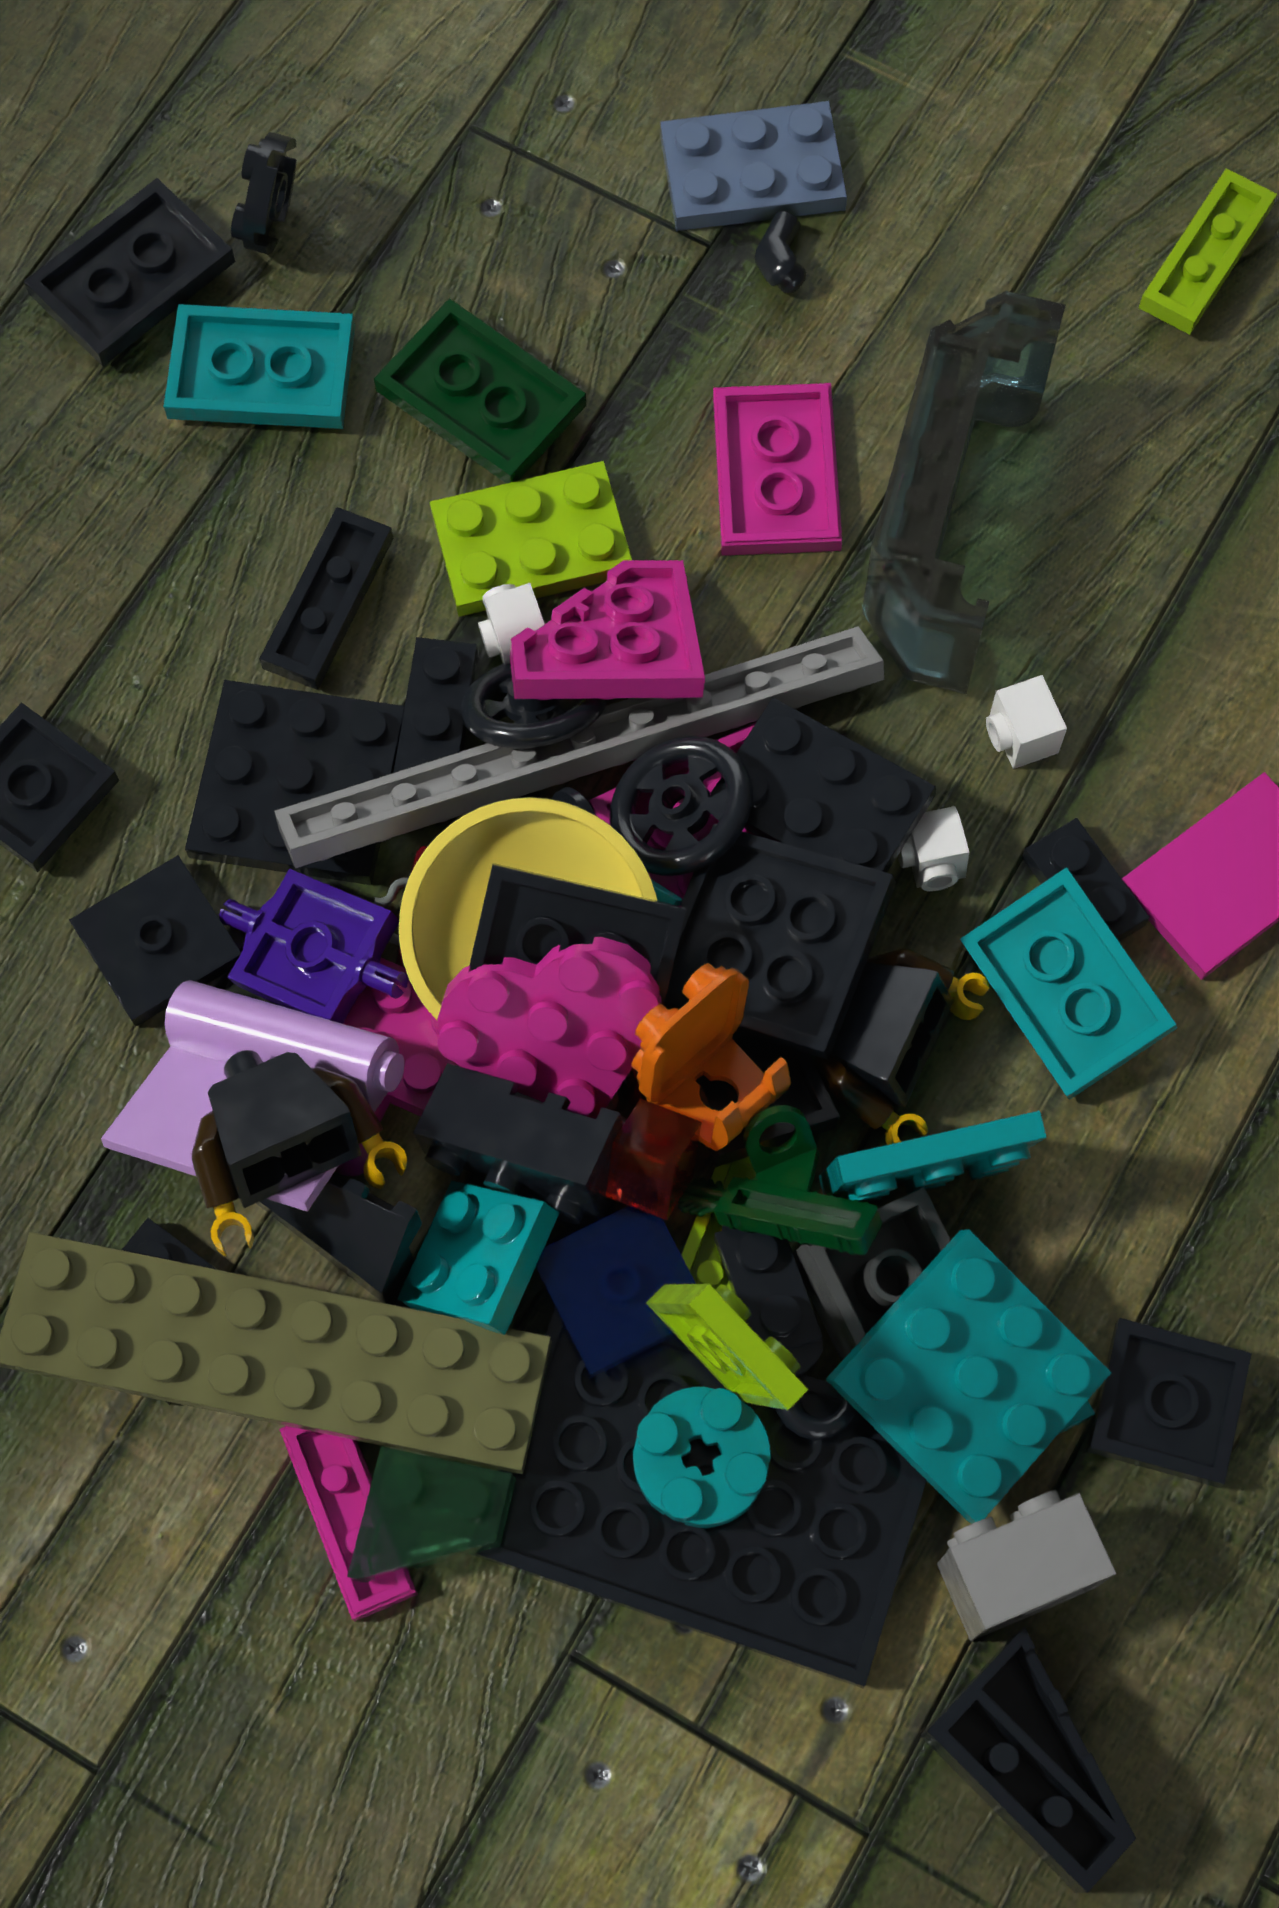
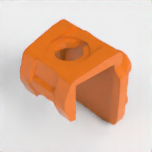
M706 963L697 969L686 982L683 994L689 1001L681 1009L672 1008L668 1010L663 1004H660L651 1009L640 1021L635 1030V1035L641 1040V1049L635 1055L631 1066L638 1072L636 1078L639 1082V1091L647 1098V1103L653 1110L707 1147L718 1151L737 1137L755 1115L768 1108L770 1104L782 1096L789 1089L791 1079L787 1062L782 1057L763 1073L732 1039L744 1016L749 979L736 968L728 970L725 967L714 968L710 963ZM704 1075L710 1081H726L737 1091L738 1101L736 1103L732 1101L722 1111L712 1110L702 1102L699 1094L701 1086L696 1080Z

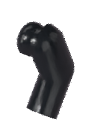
M779 211L774 215L756 248L755 263L771 286L778 285L783 293L790 294L796 292L806 279L805 268L796 263L797 257L790 249L801 228V224L792 214Z

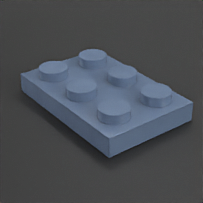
M829 101L660 121V137L676 231L771 220L779 211L788 212L793 216H803L846 210L847 195Z

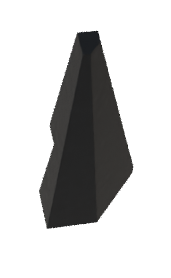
M333 1173L308 1212L269 1199L256 1203L382 1303L390 1304L414 1263L409 1246L422 1226L417 1209L402 1201L393 1206L369 1193L370 1188L366 1184L353 1178L347 1181Z

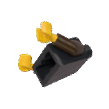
M899 949L868 957L829 1060L819 1057L815 1058V1066L821 1079L836 1100L871 1128L878 1129L883 1127L886 1130L885 1141L887 1145L901 1142L898 1137L899 1125L911 1126L921 1136H925L928 1133L927 1124L922 1117L916 1114L899 1116L893 1111L894 1104L906 1107L949 1011L951 1010L960 1019L971 1020L984 1010L983 1006L979 1003L969 1001L964 996L963 990H968L979 996H984L989 990V983L986 977L980 973H968L957 979L953 977L954 972L951 968L910 949Z
M244 1050L237 1052L227 1060L224 1066V1074L227 1079L213 1084L208 1091L213 1111L201 1118L191 1154L192 1164L206 1208L213 1207L217 1218L210 1230L211 1239L218 1252L223 1256L227 1255L221 1242V1234L229 1226L237 1225L245 1230V1238L249 1249L252 1248L254 1243L252 1227L243 1215L236 1213L234 1200L240 1199L243 1208H247L361 1156L360 1143H362L368 1154L363 1166V1174L366 1181L375 1188L382 1189L385 1185V1179L375 1165L376 1159H390L401 1176L407 1166V1156L404 1149L394 1142L382 1140L379 1132L384 1128L354 1080L320 1066L310 1068L297 1053L291 1052L283 1053L263 1062L257 1052Z

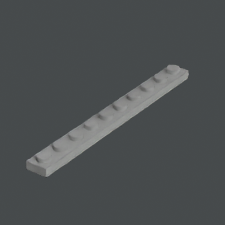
M857 626L706 674L703 698L626 699L607 705L600 717L590 727L567 740L547 746L523 749L504 748L487 743L275 810L277 824L294 867L298 868L314 862L324 861L333 856L376 842H383L392 837L429 825L448 821L496 801L517 798L554 785L564 784L570 780L610 767L626 764L637 759L652 747L671 739L686 736L707 737L729 729L739 728L745 724L757 721L772 697L794 709H798L801 706L854 691L860 687L884 680V661L860 627Z

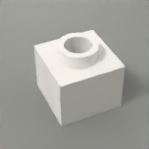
M1043 675L997 690L990 716L986 717L988 735L994 748L998 752L1005 750L1013 769L1058 754L1067 730Z

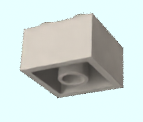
M1056 1490L1049 1491L1018 1506L1019 1510L1009 1515L1012 1522L997 1528L993 1518L988 1517L953 1533L955 1537L947 1541L949 1550L940 1559L937 1566L970 1642L1091 1591L1116 1574L1080 1493L1061 1501Z

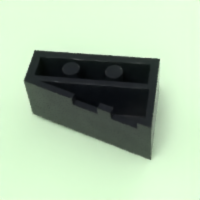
M447 1063L413 1132L423 1152L426 1154L425 1161L450 1175L460 1176L464 1169L484 1177V1185L491 1190L521 1196L523 1193L544 1201L558 1211V1219L578 1225L584 1216L587 1220L601 1225L633 1157L629 1143L626 1153V1148H624L620 1154L619 1161L621 1159L622 1161L616 1166L620 1143L622 1141L620 1147L622 1149L627 1140V1135L623 1139L626 1131L620 1112L602 1107L597 1118L593 1119L567 1111L570 1100L567 1097L549 1092L545 1102L517 1092L519 1086L515 1082Z
M1024 1627L1010 1638L920 1736L1075 1893H1088L1136 1840V1837L1092 1753L1087 1751L1067 1713L1068 1708L1058 1689L1055 1690L1034 1650L1036 1647Z

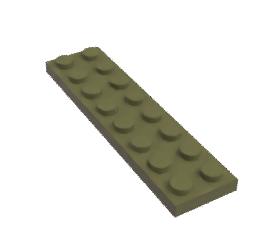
M29 1232L0 1333V1367L523 1474L552 1340L549 1336L508 1328L505 1335L460 1318Z

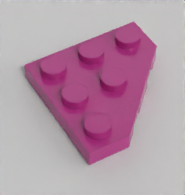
M623 560L608 571L607 581L591 592L583 588L554 608L551 620L536 631L527 627L511 638L510 664L514 699L599 698L609 700L614 698H703L705 675L683 560Z

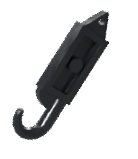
M722 1226L721 1231L715 1233L714 1241L732 1292L741 1299L751 1312V1316L745 1322L763 1342L769 1337H773L794 1356L800 1365V1368L794 1373L796 1377L807 1373L817 1364L823 1352V1335L788 1239L780 1240L774 1236L755 1232H742L738 1229L733 1230L730 1227ZM842 1395L839 1409L827 1418L811 1416L805 1411L801 1399L789 1410L775 1408L788 1429L800 1437L813 1440L834 1437L846 1429L855 1413V1408Z

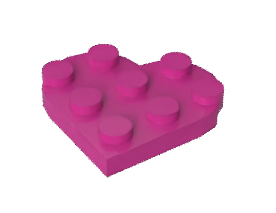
M594 937L593 944H574L564 950H561L560 945L556 946L537 965L513 957H505L502 964L482 965L472 971L471 965L463 968L447 985L437 1019L439 1027L438 1049L444 1057L454 1061L462 1068L515 1082L519 1086L517 1092L539 1101L545 1102L549 1092L567 1097L570 1100L567 1111L596 1119L601 1108L608 1106L632 1069V1061L641 1049V1040L635 1035V1030L643 1017L651 1009L662 1004L659 986L650 973L651 965L645 957L629 945L605 937Z

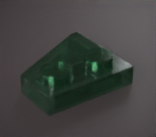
M381 1446L347 1577L353 1581L365 1583L375 1580V1576L412 1566L417 1569L440 1563L446 1557L465 1553L470 1555L500 1547L516 1478L506 1472Z

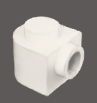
M531 583L518 587L513 584L500 585L490 589L483 595L482 599L488 619L478 622V626L489 658L500 654L503 664H509L511 638L527 627L536 631L545 625Z
M955 806L925 812L898 855L901 868L912 867L917 888L921 887L925 891H938L954 885L958 879L966 878L970 852L961 819Z

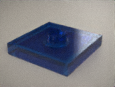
M650 1195L544 1247L535 1267L591 1378L675 1336L673 1331L646 1302L664 1284H696Z

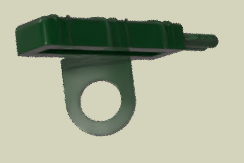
M788 1105L773 1106L761 1111L750 1120L744 1130L743 1143L756 1175L754 1179L733 1177L725 1189L721 1181L714 1183L713 1179L706 1181L704 1177H701L699 1180L694 1179L693 1183L680 1182L678 1191L672 1194V1201L678 1204V1208L683 1213L690 1212L691 1215L698 1213V1216L702 1217L714 1212L719 1225L730 1227L733 1230L738 1229L742 1232L760 1233L778 1237L780 1240L797 1241L803 1245L811 1244L839 1250L841 1253L843 1251L849 1252L850 1255L866 1254L882 1226L876 1205L868 1204V1202H859V1200L819 1194L816 1191L811 1192L819 1152L806 1117L799 1109ZM779 1122H787L794 1125L792 1136L784 1144L777 1147H764L759 1144L761 1134L769 1126Z

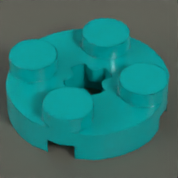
M704 1386L685 1388L661 1399L640 1422L633 1451L635 1476L646 1500L663 1515L666 1514L672 1520L683 1522L685 1525L692 1527H717L743 1515L756 1500L765 1485L771 1457L770 1445L766 1430L758 1415L751 1407L742 1402L735 1393L723 1388L713 1389ZM702 1439L706 1446L716 1444L721 1452V1455L713 1460L714 1472L709 1475L702 1476L697 1466L686 1468L682 1462V1457L691 1452L690 1442L693 1440Z

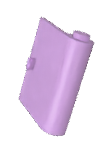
M188 980L182 982L175 989L166 1009L164 1024L170 1044L169 1049L102 1136L101 1141L105 1148L196 1176L191 1154L201 1118L213 1111L208 1091L213 1084L227 1079L224 1074V1066L227 1060L237 1052L244 1050L255 1051L263 1062L286 1052L297 1053L310 1068L320 1066L354 1080L374 1112L386 1094L394 1091L399 1085L404 1072V1058L402 1054H399V1046L393 1038ZM337 1167L266 1199L308 1212Z

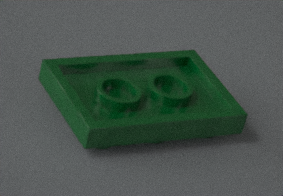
M450 298L374 377L375 389L378 393L505 483L518 481L587 406L585 392Z

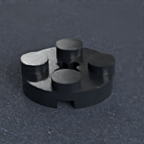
M269 132L264 139L260 140L259 145L250 143L247 147L242 165V179L250 182L245 204H237L231 224V237L243 240L245 249L270 255L277 245L279 239L269 237L268 234L273 221L285 222L288 213L297 159L287 157L286 152L297 147L295 138Z

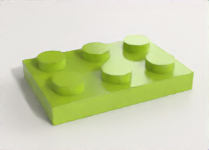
M604 461L430 501L431 513L459 617L486 611L482 599L483 595L490 589L500 585L513 584L518 587L531 583L535 597L540 598L606 582L607 573L610 569L623 560H632Z
M664 1284L646 1302L727 1390L735 1393L742 1402L789 1410L808 1390L794 1375L800 1368L798 1361L773 1337H769L765 1342L761 1340L745 1322L751 1316L750 1310L725 1285L721 1284L715 1290L710 1284Z

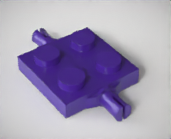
M290 868L275 895L260 910L252 909L238 903L234 899H228L223 904L231 912L222 908L220 910L219 919L222 924L229 925L246 933L243 951L227 978L237 987L282 1007L343 1024L359 994L367 986L384 992L395 999L404 993L397 985L405 989L407 987V973L399 972L380 963L381 955L399 924V919L394 913Z

